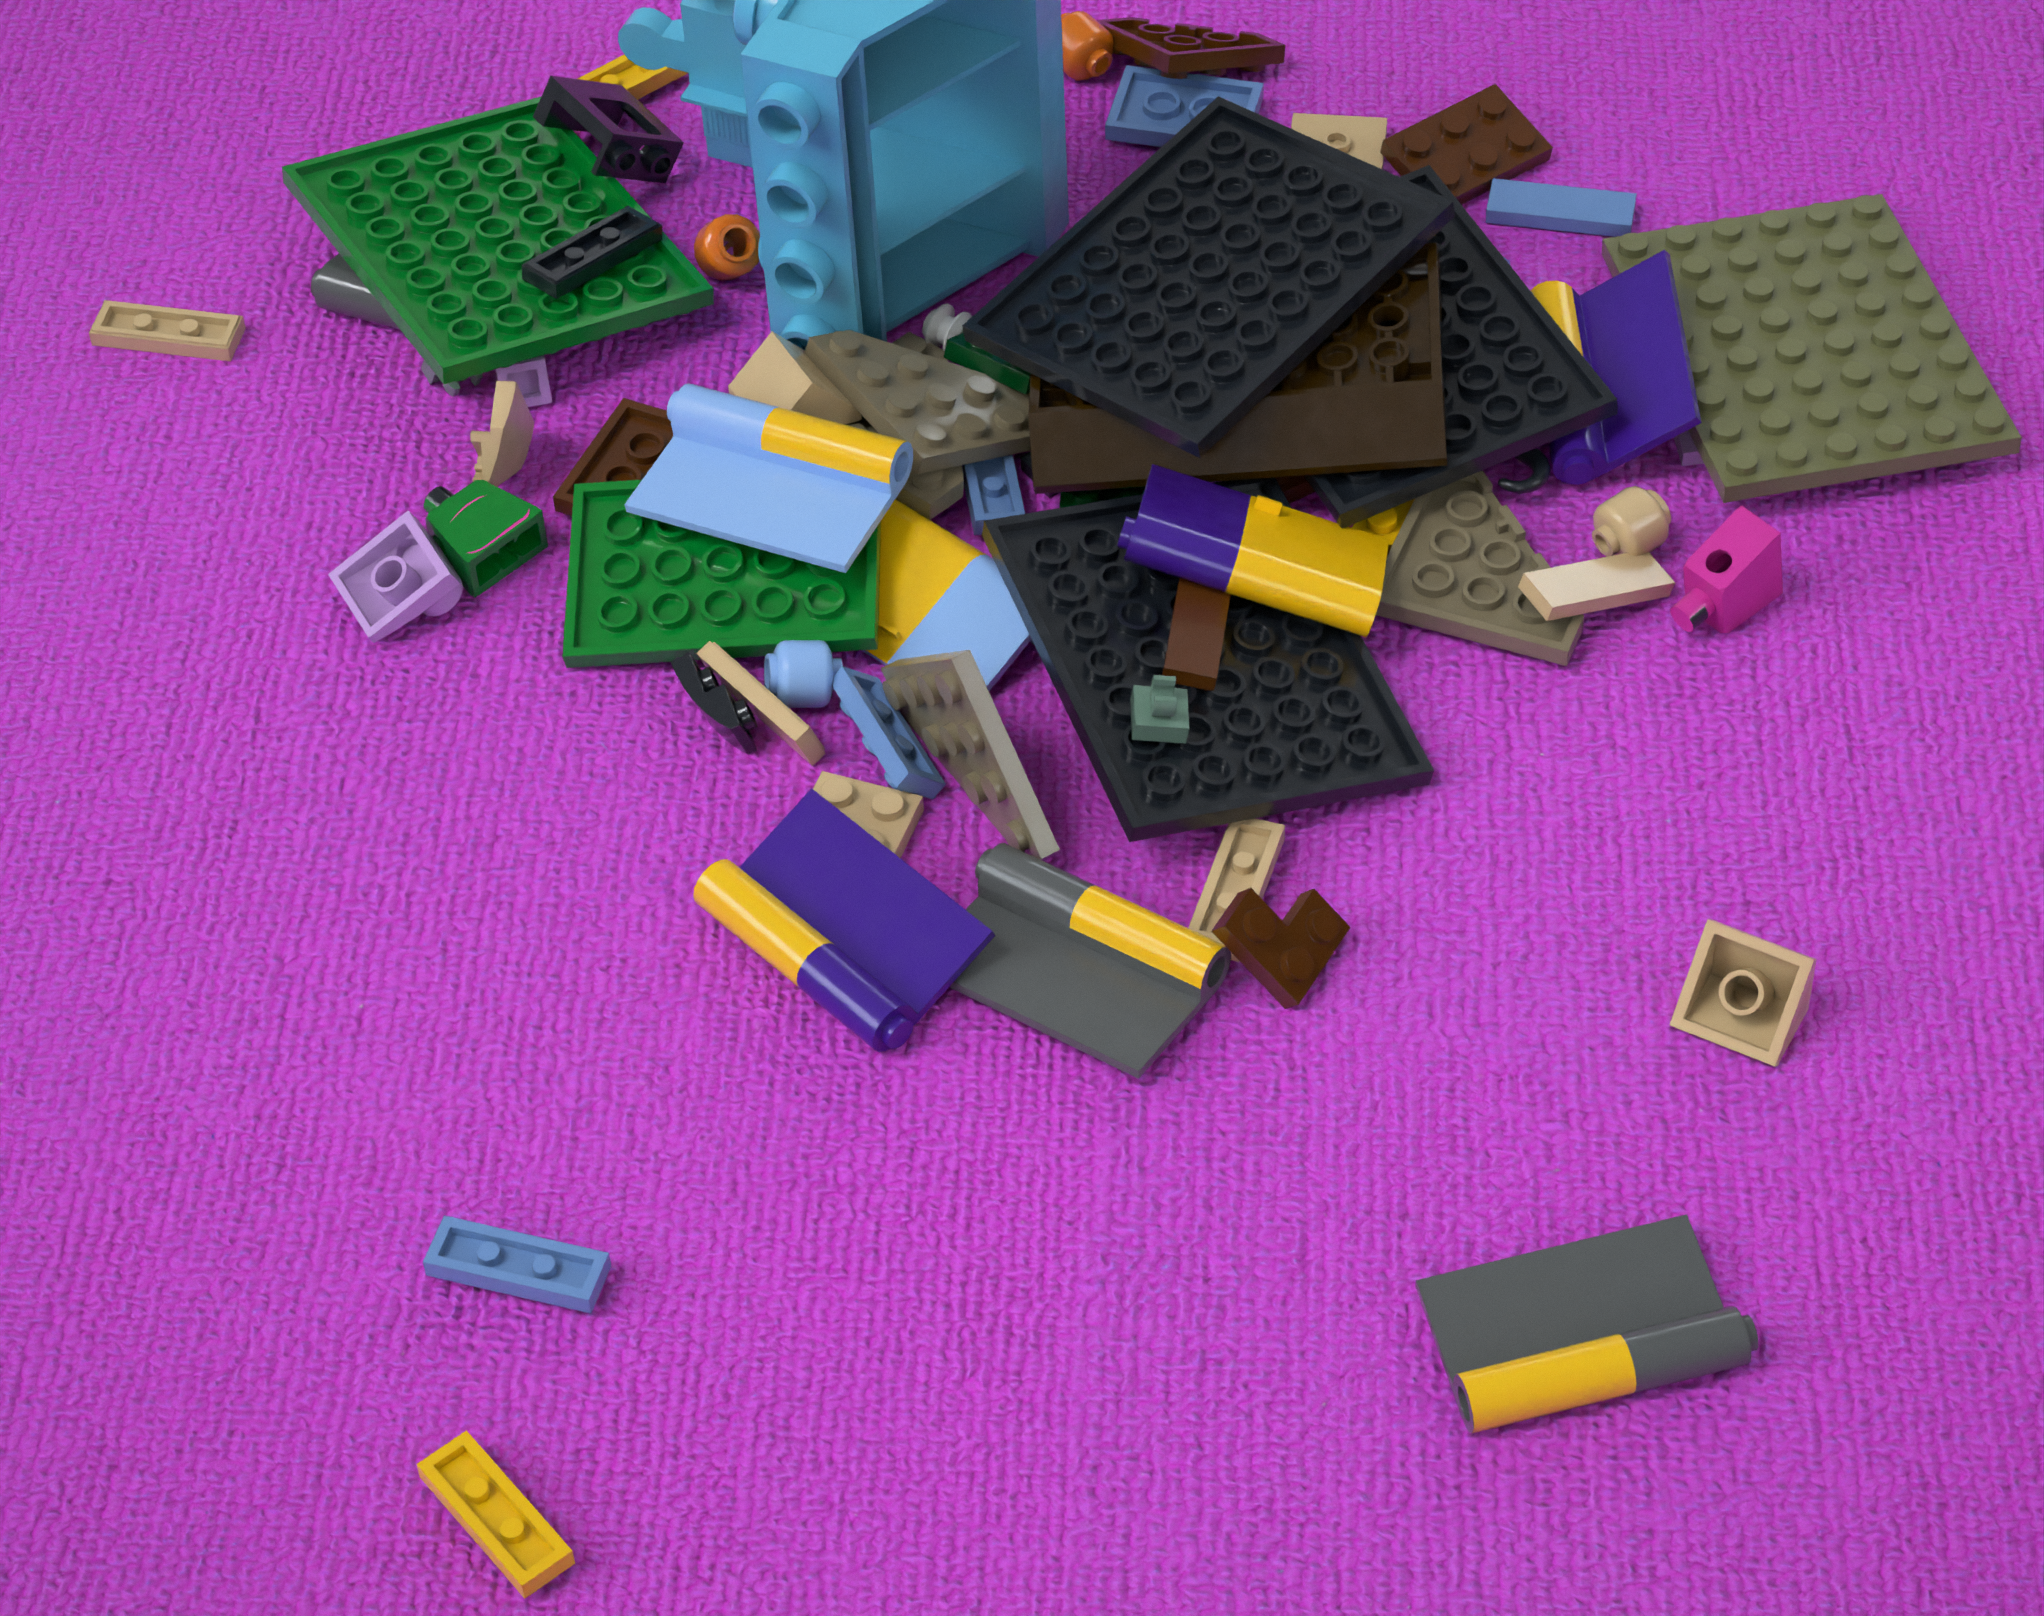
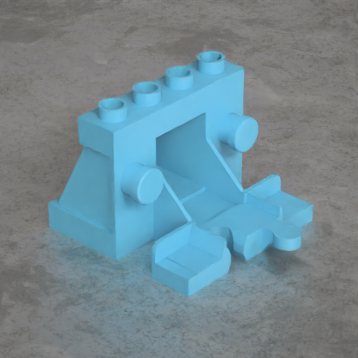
M682 0L680 3L682 19L671 20L661 11L642 7L634 10L618 32L620 49L634 64L651 70L668 67L688 72L690 84L680 99L683 102L701 106L708 156L753 168L760 230L758 257L760 265L764 269L770 331L775 332L803 350L806 349L809 337L845 330H852L887 342L886 332L1022 252L1039 257L1060 238L1069 223L1061 0Z

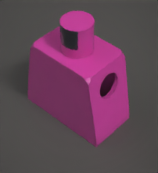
M1742 505L1737 508L1686 561L1683 567L1685 596L1670 609L1674 621L1687 632H1692L1705 621L1718 632L1729 633L1783 593L1781 533Z

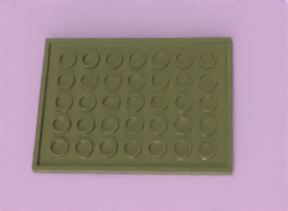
M1882 194L1863 195L1852 199L1814 203L1809 206L1784 210H1769L1759 214L1721 218L1716 221L1691 225H1676L1666 229L1627 233L1622 236L1602 239L1601 255L1612 277L1619 275L1664 249L1670 255L1702 422L1689 429L1688 432L1723 503L2019 453L2022 439L2020 433Z

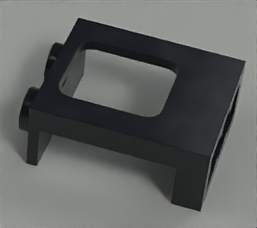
M550 76L533 115V118L543 127L590 132L602 144V148L591 170L595 176L666 183L684 144L677 135L629 91L618 84ZM625 112L648 134L629 132L619 128L618 124L623 113Z

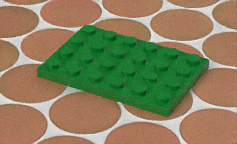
M642 480L574 484L562 655L566 668L670 662L687 653H690L694 660H701L696 653L709 641L715 642L732 658L766 656L767 653L774 652L779 642L785 640H822L828 644L831 652L878 649L881 521L848 571L843 573L628 513L624 504Z

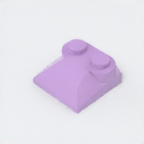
M409 510L328 574L362 629L373 643L394 632L421 613L427 616H439L448 612L460 599L463 589L459 575L439 545Z

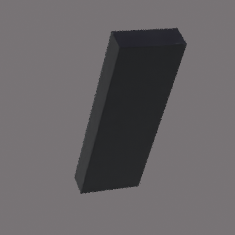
M626 206L522 264V279L558 299L662 240V225L635 209Z

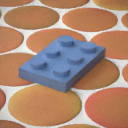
M1126 65L1105 124V140L1162 147L1218 96L1258 114L1264 98V83L1188 73L1187 78L1171 79L1161 76L1159 69Z

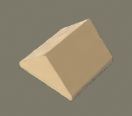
M771 331L728 385L729 394L844 425L862 420V415L809 359L805 354V350Z
M1707 919L1669 1025L1776 1067L1809 1009L1816 959L1718 921Z

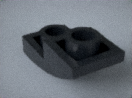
M690 653L670 661L684 689L710 725L726 741L742 752L749 755L757 751L750 730L758 726L747 701L744 698L736 701L725 684L719 685L711 668L707 667L701 670Z

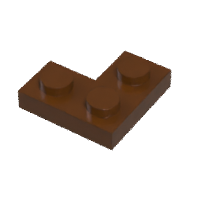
M1248 888L1237 893L1211 932L1285 1009L1300 1004L1350 929V926L1315 889L1301 893L1284 919L1281 920L1252 888Z

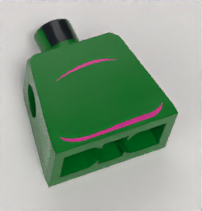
M475 480L455 495L445 487L439 486L431 490L425 498L424 509L428 513L425 518L427 531L459 575L465 590L474 598L548 547L542 510L485 480Z

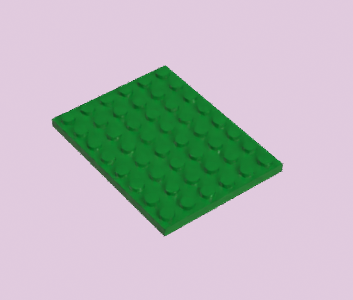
M541 97L282 166L283 183L443 384L463 381L477 374L498 368L510 367L521 361L545 354H554L568 347L588 341L601 340L605 336L632 328H641L652 322L676 315L688 314L693 310L714 304V288L663 231L662 240L558 299L522 279V264L626 206L651 218L616 178L595 176L591 172L597 157L573 130L543 127L533 118Z

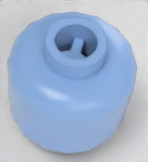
M822 640L781 641L776 645L773 653H767L765 656L764 686L788 708H822L828 705L834 690L832 686L833 676L843 666L841 658H832V652L828 644Z

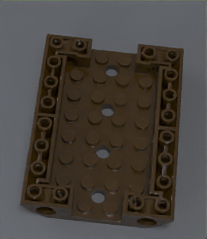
M1426 243L1201 458L1030 373L1028 415L1035 494L1146 486L1152 464L1207 482L1447 465L1445 391L1441 348L1440 252L1438 243ZM1391 320V325L1394 326L1384 327L1379 324Z

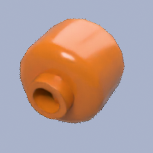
M1085 11L1062 14L1063 72L1076 81L1088 80L1105 73L1113 59L1114 41L1111 32Z
M724 214L706 223L698 232L694 242L695 259L699 267L708 276L719 281H732L749 273L759 263L758 244L760 232L749 219L738 214Z

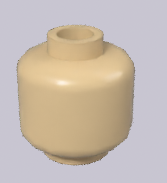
M1637 486L1627 487L1600 504L1593 515L1595 530L1592 532L1594 544L1606 557L1623 553L1640 556L1647 552L1650 553L1661 546L1668 538L1669 524L1671 523L1670 510L1666 502L1655 491L1651 489L1645 490Z

